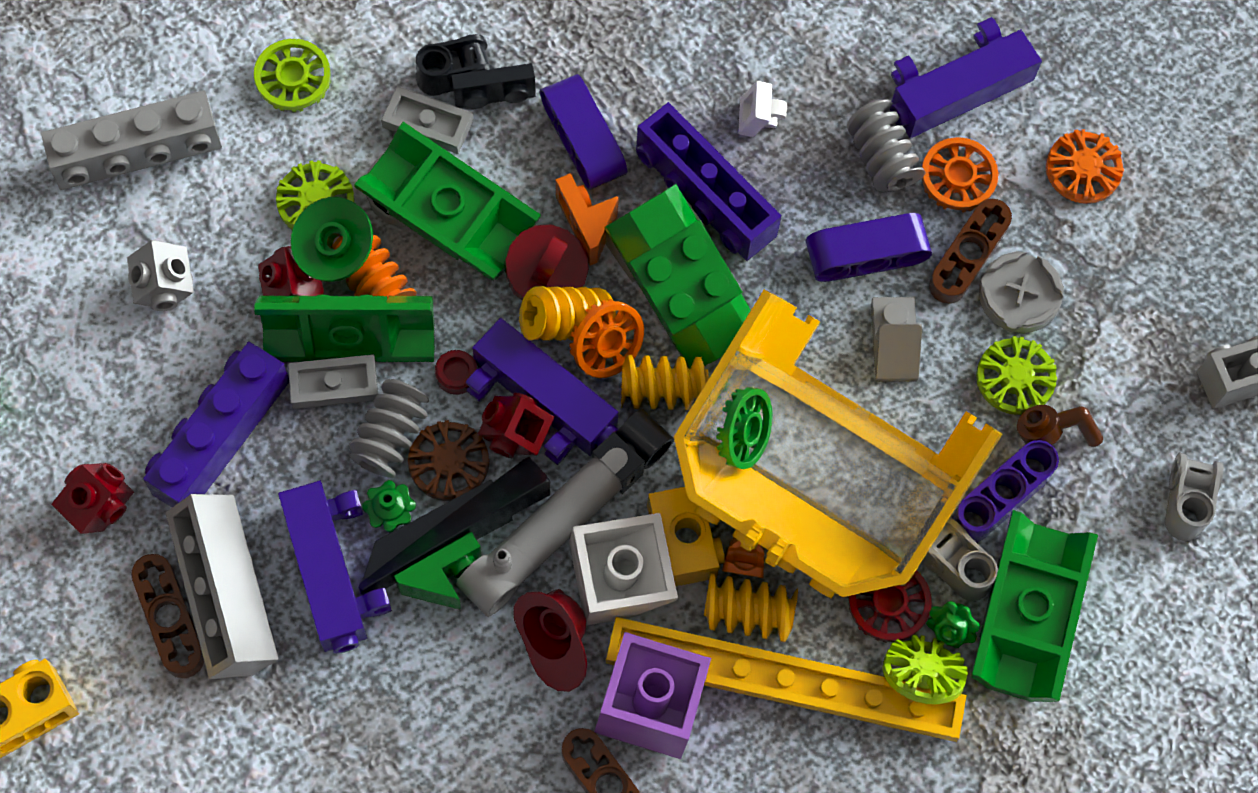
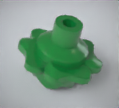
M387 480L380 487L368 489L367 496L369 500L363 502L362 509L369 515L370 525L373 528H379L383 525L384 530L389 533L393 532L398 526L411 522L412 518L409 512L416 509V503L409 496L408 487L405 484H400L396 487L392 480Z
M947 601L942 606H933L930 609L929 614L931 617L928 618L926 624L934 632L938 642L942 641L947 646L959 648L964 643H974L976 641V632L979 631L980 624L972 617L968 607L961 603L955 604V602Z

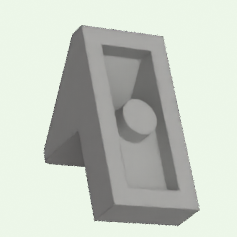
M873 297L871 301L875 382L918 381L922 324L916 323L915 297Z

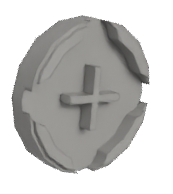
M1016 251L1001 255L989 264L980 281L979 300L984 313L995 325L1009 332L1026 334L1041 330L1053 321L1062 304L1064 286L1059 273L1047 260L1039 256L1035 258L1026 255L1027 252Z

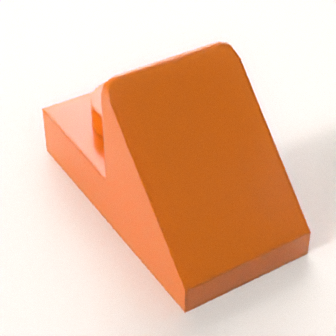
M570 173L555 179L556 199L575 237L580 240L587 253L588 264L591 266L598 262L605 246L606 230L604 227L616 220L619 197L616 196L592 206L584 185L577 186Z

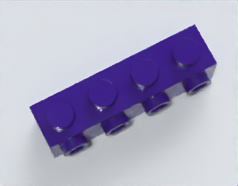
M669 102L637 126L636 153L639 159L648 168L654 167L664 177V182L668 188L675 184L678 186L682 195L692 205V209L704 225L710 224L720 234L723 245L731 253L736 254L738 252L748 261L777 237L782 215Z
M250 341L247 342L241 351L236 350L233 352L224 366V374L215 385H208L200 395L198 407L189 419L184 418L177 424L171 436L172 441L164 452L156 453L148 462L145 468L146 475L143 480L151 494L170 507H174L190 494H205L289 384V377L284 363Z

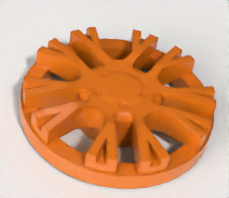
M1077 129L1073 133L1064 134L1050 149L1046 159L1047 177L1054 189L1063 197L1078 203H1096L1112 195L1120 184L1124 172L1121 159L1122 153L1118 150L1119 147L1117 145L1114 146L1110 142L1109 137H1104L1103 133L1097 135L1085 132V129H1081V131ZM1073 141H1076L1079 148L1078 151L1076 150ZM1085 141L1093 142L1096 146L1090 149L1086 146ZM1063 147L1070 153V156L1066 157L1056 152ZM1104 148L1107 152L1099 156L1097 152ZM1112 159L1115 167H1108L1104 165L1103 161ZM1054 164L1067 165V167L1054 168ZM1069 175L1073 182L1067 188L1058 178ZM1104 175H1107V176H1109V177H1111V178H1114V181L1110 180L1109 178H1107V177L1104 176ZM1094 181L1099 182L1104 191L1095 194L1091 183ZM1079 184L1085 185L1083 194L1077 193Z
M955 137L942 140L928 151L922 163V168L926 172L922 178L924 192L928 194L929 199H934L937 202L936 205L942 206L945 210L950 208L962 210V212L972 211L982 201L989 199L997 186L999 175L994 157L983 145L971 139ZM959 146L965 147L964 157L958 156ZM948 148L952 158L947 161L938 152ZM974 152H977L984 159L978 165H975L969 159ZM930 162L944 168V170L930 165ZM990 170V174L977 175V172ZM929 176H938L942 181L932 184ZM979 182L988 185L989 188L983 193L976 188L974 183ZM946 186L949 190L944 195L940 194L938 191ZM968 189L974 197V200H970L966 192ZM958 193L962 201L951 200V194Z
M608 299V301H601L602 304L599 306L593 304L591 309L587 308L585 310L587 315L580 325H574L573 327L575 330L571 332V336L574 340L573 343H569L571 348L570 354L574 356L577 366L592 377L607 378L620 373L626 356L633 355L635 359L642 346L644 338L643 320L640 314L626 303ZM619 310L617 315L613 318L614 311ZM594 323L593 328L588 330L590 326ZM635 329L634 338L626 339V332ZM623 347L628 350L624 357L620 354ZM590 349L589 352L583 358L582 352ZM612 357L614 365L605 368L606 359Z

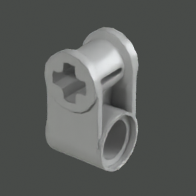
M1179 452L1177 454L1169 479L1170 492L1165 517V526L1174 538L1181 541L1196 539L1213 520L1223 477V463L1215 461L1213 464H1207L1188 459L1185 453ZM1182 509L1193 512L1198 522L1188 520L1184 516Z
M952 518L948 519L922 560V563L941 577L958 596L969 601L984 598L990 591L998 572L997 564L993 557L969 536L967 531ZM918 541L913 546L914 551L917 550L922 541ZM967 569H977L983 574L985 581L974 583L965 576L964 571Z

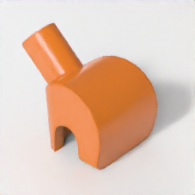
M733 537L727 549L722 571L763 578L764 547L758 544L756 549L748 552L740 546L741 542Z

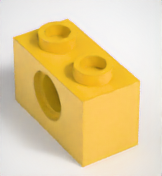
M685 487L649 493L647 500L648 514H661L676 587L707 581L710 578V573L715 574V578H717L719 564L725 563L720 538H713L709 525L711 522L694 512L697 504L688 499ZM681 528H690L697 533L699 538L692 543H684L676 537L675 533Z

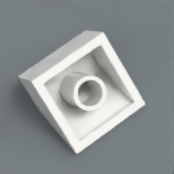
M660 513L573 527L569 544L581 607L587 620L586 626L615 621V617L629 619L678 599Z

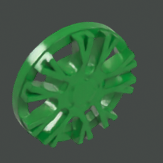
M747 387L744 390L736 389L731 394L733 401L727 400L725 402L726 407L722 408V411L727 414L724 428L717 427V431L720 433L716 435V439L722 440V443L717 446L719 456L726 458L727 465L739 469H748L760 459L768 444L772 429L773 412L770 398L764 390L754 387ZM761 409L763 413V418H761V415L759 414ZM749 447H751V448L754 449L750 455H749Z

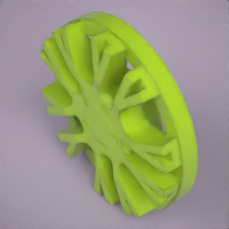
M284 39L271 44L259 55L254 67V81L260 96L273 105L275 109H280V111H285V109L292 110V112L300 110L301 112L303 108L311 106L316 102L318 104L321 98L325 97V92L329 89V84L331 83V70L326 55L313 43L302 39ZM291 48L304 49L300 58L291 57ZM280 50L285 57V59L281 61L275 54L277 51ZM313 55L317 56L313 61L306 65V62ZM266 61L277 66L276 70L272 72L262 70ZM324 68V76H313L310 74L313 70ZM277 79V81H272V82H268V83L262 84V81H269V80ZM311 82L313 84H316L319 86V88L316 89L313 86L308 85V83ZM275 89H282V93L278 98L270 94ZM302 91L310 94V96L301 100L298 97ZM288 92L293 93L292 101H286Z
M312 160L309 161V164L302 165L300 163L297 167L293 166L291 168L292 171L283 180L279 181L276 205L282 221L290 229L293 230L294 224L303 210L317 200L347 193V199L355 201L353 187L339 167L323 164L320 160H317V162ZM312 172L314 181L307 182L305 174ZM320 172L330 174L328 179L324 181L318 179ZM296 178H299L303 183L300 187H293L290 184ZM337 181L341 182L340 184L329 189V187L335 184ZM284 194L298 195V198L284 197ZM293 205L300 206V209L289 217L285 208Z
M1012 336L1010 339L994 342L984 352L977 366L976 378L979 390L989 404L1002 412L1022 415L1023 412L1033 406L1045 405L1051 398L1056 387L1057 368L1054 365V359H1051L1045 350L1042 349L1040 343L1037 344L1034 340H1024V337L1021 336L1020 338ZM1013 347L1014 357L1006 356L1002 349ZM1021 348L1028 350L1026 359L1019 358ZM993 355L999 361L1004 363L1003 366L995 360L991 359L990 356ZM1036 355L1043 364L1033 365L1030 360ZM984 369L997 371L999 377L985 379ZM1035 373H1048V376H1035ZM1000 384L1002 389L993 395L990 389ZM1032 384H1040L1047 387L1043 397L1033 389ZM1026 391L1032 401L1030 405L1027 404L1023 394ZM1007 392L1016 394V406L1002 402Z
M913 635L911 640L903 642L897 639L895 643L891 644L890 649L887 650L882 665L884 677L894 690L908 699L925 704H944L958 698L964 690L968 669L967 666H963L965 660L963 657H960L961 654L959 652L951 653L943 648L945 643L942 641L938 643L936 638H933L932 643L926 642L923 635H920V638L917 635ZM891 664L903 668L892 669ZM905 679H908V681H906L905 684L901 682ZM916 688L930 689L931 693L920 692Z

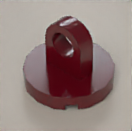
M552 224L535 225L521 232L509 246L504 262L509 286L513 294L521 300L533 287H583L589 271L587 253L580 240L567 229Z

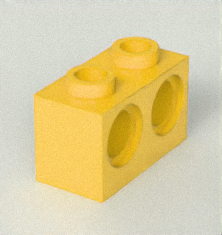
M46 658L41 661L31 660L20 665L14 670V676L0 683V708H8V716L0 725V758L80 714L56 668ZM44 684L50 686L49 695L44 701L31 703V694L36 687Z

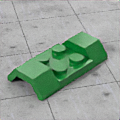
M402 122L398 127L389 147L370 172L360 177L354 184L356 189L386 208L391 216L456 260L461 259L492 281L504 273V262L511 243L521 232L535 226L541 217V214L405 122Z
M675 184L604 228L680 356L685 358L687 367L690 369L695 357H701L704 366L721 358L751 309L741 294L743 291L701 220H697L678 186Z
M372 295L259 296L254 305L255 315H260L263 350L281 362H304L373 354L376 362H434L435 322L432 296H389L388 301L387 296Z
M1015 510L1011 512L1002 552L997 564V577L991 588L979 636L980 640L971 672L973 679L987 689L1030 702L1060 701L1098 539L1097 534L1091 532H1061L1034 524L1022 512Z

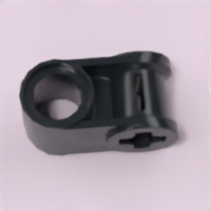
M473 34L451 41L423 46L416 55V81L419 89L431 96L453 92L451 75L494 69L492 65H489L485 50L488 45L485 37ZM431 67L440 68L441 71L430 72L427 71V69Z

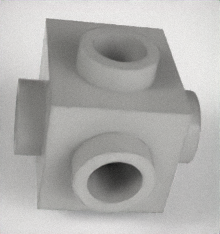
M150 240L127 257L128 280L131 285L133 304L150 306L155 311H168L176 308L179 302L194 293L187 247Z

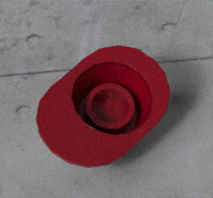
M561 589L552 590L547 594L540 591L527 592L520 596L514 605L513 618L536 674L547 686L557 691L570 692L579 687L585 679L587 671V659L581 641L586 632L587 621L583 609L574 599L565 595Z

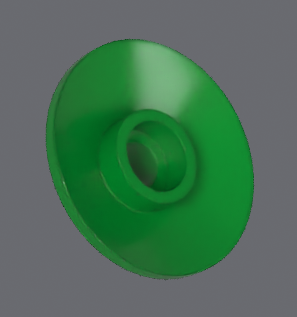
M342 197L322 198L310 204L297 218L291 234L292 255L299 268L310 277L325 282L340 281L357 272L367 260L373 243L372 225L365 211L353 201ZM339 236H342L343 240L341 245L339 246V248L334 250V239Z

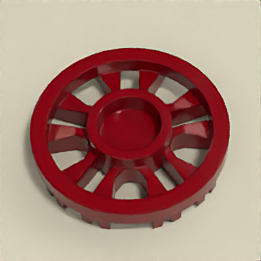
M917 570L904 586L897 585L860 593L861 595L871 596V601L856 599V595L848 597L849 612L858 625V629L862 630L865 635H869L875 638V640H880L884 643L895 642L897 639L900 641L907 640L915 635L925 625L932 606L929 586ZM919 585L920 592L911 596L907 595V590ZM924 602L922 615L911 611L908 608V603ZM865 607L871 608L874 612V615L864 621L858 611ZM904 613L915 625L910 627L900 616ZM877 616L885 619L879 631L872 627ZM895 621L899 624L901 632L888 633L887 623Z

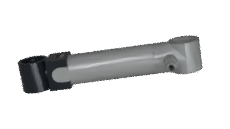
M644 409L635 412L623 423L616 433L613 432L592 452V459L502 543L489 555H483L474 561L459 577L456 586L487 617L498 612L513 597L518 586L570 538L574 526L584 525L618 492L620 494L625 493L643 476L644 469L653 466L669 450L674 442V438Z

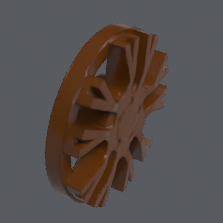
M445 420V422L439 421L437 424L427 426L424 430H421L412 443L408 455L409 472L415 485L424 494L433 499L451 501L483 484L489 470L488 449L483 438L477 435L475 429L469 427L468 424L449 422V420ZM448 431L461 432L460 438L455 442L448 439ZM440 432L445 443L438 445L434 434ZM469 438L473 439L474 441L464 450L460 447ZM425 440L434 446L431 452H424L419 450ZM481 451L482 462L469 461L466 458L472 452ZM431 459V463L415 465V460ZM468 467L478 472L479 475L476 478L464 471L465 468ZM427 471H434L436 476L428 485L419 477ZM459 476L463 477L468 486L455 492L452 480ZM441 478L447 479L444 492L437 491Z

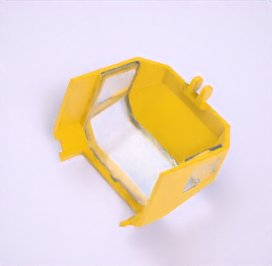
M764 289L674 435L687 497L690 501L697 504L694 512L712 524L718 525L719 521L722 520L733 527L735 531L732 536L740 541V546L748 552L756 549L758 544L768 550L765 560L767 564L772 567L777 565L794 574L796 569H799L812 578L809 582L812 588L829 598H832L835 593L841 597H847L906 584L1002 436V433L988 424H985L982 430L976 428L973 424L977 417L966 411L941 452L937 454L795 366L796 361L821 322L808 315L805 322L793 315L797 307ZM747 387H754L764 390L770 398L773 412L772 429L768 444L760 459L748 469H739L727 465L726 458L719 456L717 446L722 443V440L716 439V435L720 433L717 431V427L724 428L727 414L722 411V408L726 407L725 402L727 400L733 401L731 394L736 389L744 390ZM762 409L759 412L761 418H763ZM749 447V455H750V454L752 453V451L754 450V449L751 448V447Z

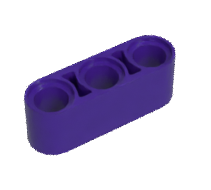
M579 74L540 89L539 93L544 109L588 190L628 173L624 156Z
M907 213L826 228L810 234L805 239L815 279L819 282H830L910 267L923 263L932 256L922 216L918 213Z
M1042 440L1027 443L961 501L952 519L957 521L976 543L986 538L1011 516L1013 510L1019 509L1048 482L1059 463L1058 452L1054 446ZM1026 459L1038 460L1043 465L1044 472H1036L1030 469ZM995 486H1007L1011 489L1014 498H1002L996 492ZM973 512L978 514L983 521V525L978 527L970 525L965 520L964 513Z

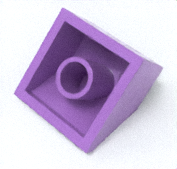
M624 632L594 732L681 759L691 734L711 658Z

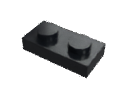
M533 63L451 75L455 107L479 109L490 103L504 101L520 103L527 98L536 97Z

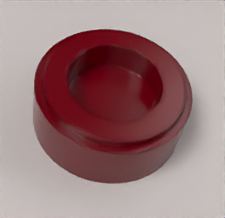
M451 350L442 354L435 365L437 384L443 391L449 394L460 395L466 393L469 386L465 382L477 370V363L469 353L462 350Z

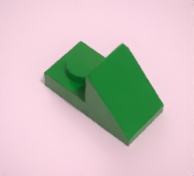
M468 533L394 575L399 592L404 596L454 609H461L460 599L448 578L452 575L455 578H459L474 561L482 556L481 546L473 533Z

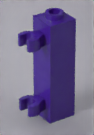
M990 17L977 24L980 31L973 35L980 49L919 76L916 65L909 55L895 61L894 66L897 70L891 72V76L898 87L895 88L891 101L893 105L890 107V112H897L899 120L895 124L903 126L911 139L1034 81L1042 60L1022 29L1002 37L998 24Z
M501 317L472 347L473 358L480 368L465 382L469 386L466 391L480 402L491 391L494 384L498 382L512 394L521 393L534 399L538 407L554 416L551 426L558 432L544 445V448L547 450L544 455L556 465H559L574 445L588 456H591L592 452L613 432L616 433L618 431L616 427L618 426L619 412L535 344L526 339Z
M320 480L279 492V499L324 652L333 650V653L339 654L354 650L359 647V641L368 639L362 619L392 612L385 588L376 589L363 596L355 597L334 521L363 515L357 491L344 492L335 498L327 500Z

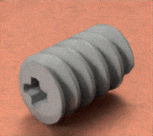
M877 100L866 104L855 112L847 122V130L854 136L853 143L857 149H860V158L864 163H867L866 171L870 177H874L873 186L880 192H892L909 187L922 179L926 174L922 167L911 169L919 160L916 153L904 155L911 149V141L908 139L897 141L904 136L906 130L903 126H893L899 120L897 112L885 113L893 105L890 100Z
M386 379L381 385L384 394H378L373 400L376 408L369 409L365 414L368 423H362L357 429L360 438H354L349 443V449L352 452L349 454V457L362 468L372 473L394 478L396 473L387 464L389 461L403 462V456L395 449L397 446L407 449L412 446L411 441L403 434L404 432L419 433L420 428L412 421V418H427V412L419 405L421 402L428 403L429 398L407 383L396 379Z

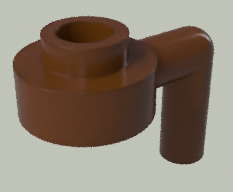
M1036 405L1023 412L1017 421V431L1025 444L1035 440H1042L1053 445L1060 439L1063 429L1076 425L1089 446L1096 447L1103 442V435L1091 413L1083 406L1057 413L1051 406Z

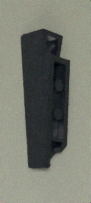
M527 457L494 482L489 480L376 540L363 580L358 586L361 596L370 591L380 588L386 589L396 584L394 575L470 532L478 540L513 521L512 515L550 496L549 478L530 457Z

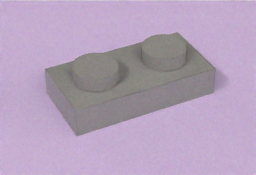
M398 86L381 119L382 128L396 132L401 123L405 122L443 149L459 154L474 121L473 113Z
M374 354L288 363L290 396L293 409L373 401L375 396L378 395Z

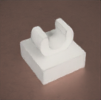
M756 81L740 97L738 134L754 137L764 127L776 128L777 118H786L787 103L782 100L771 99L772 84Z

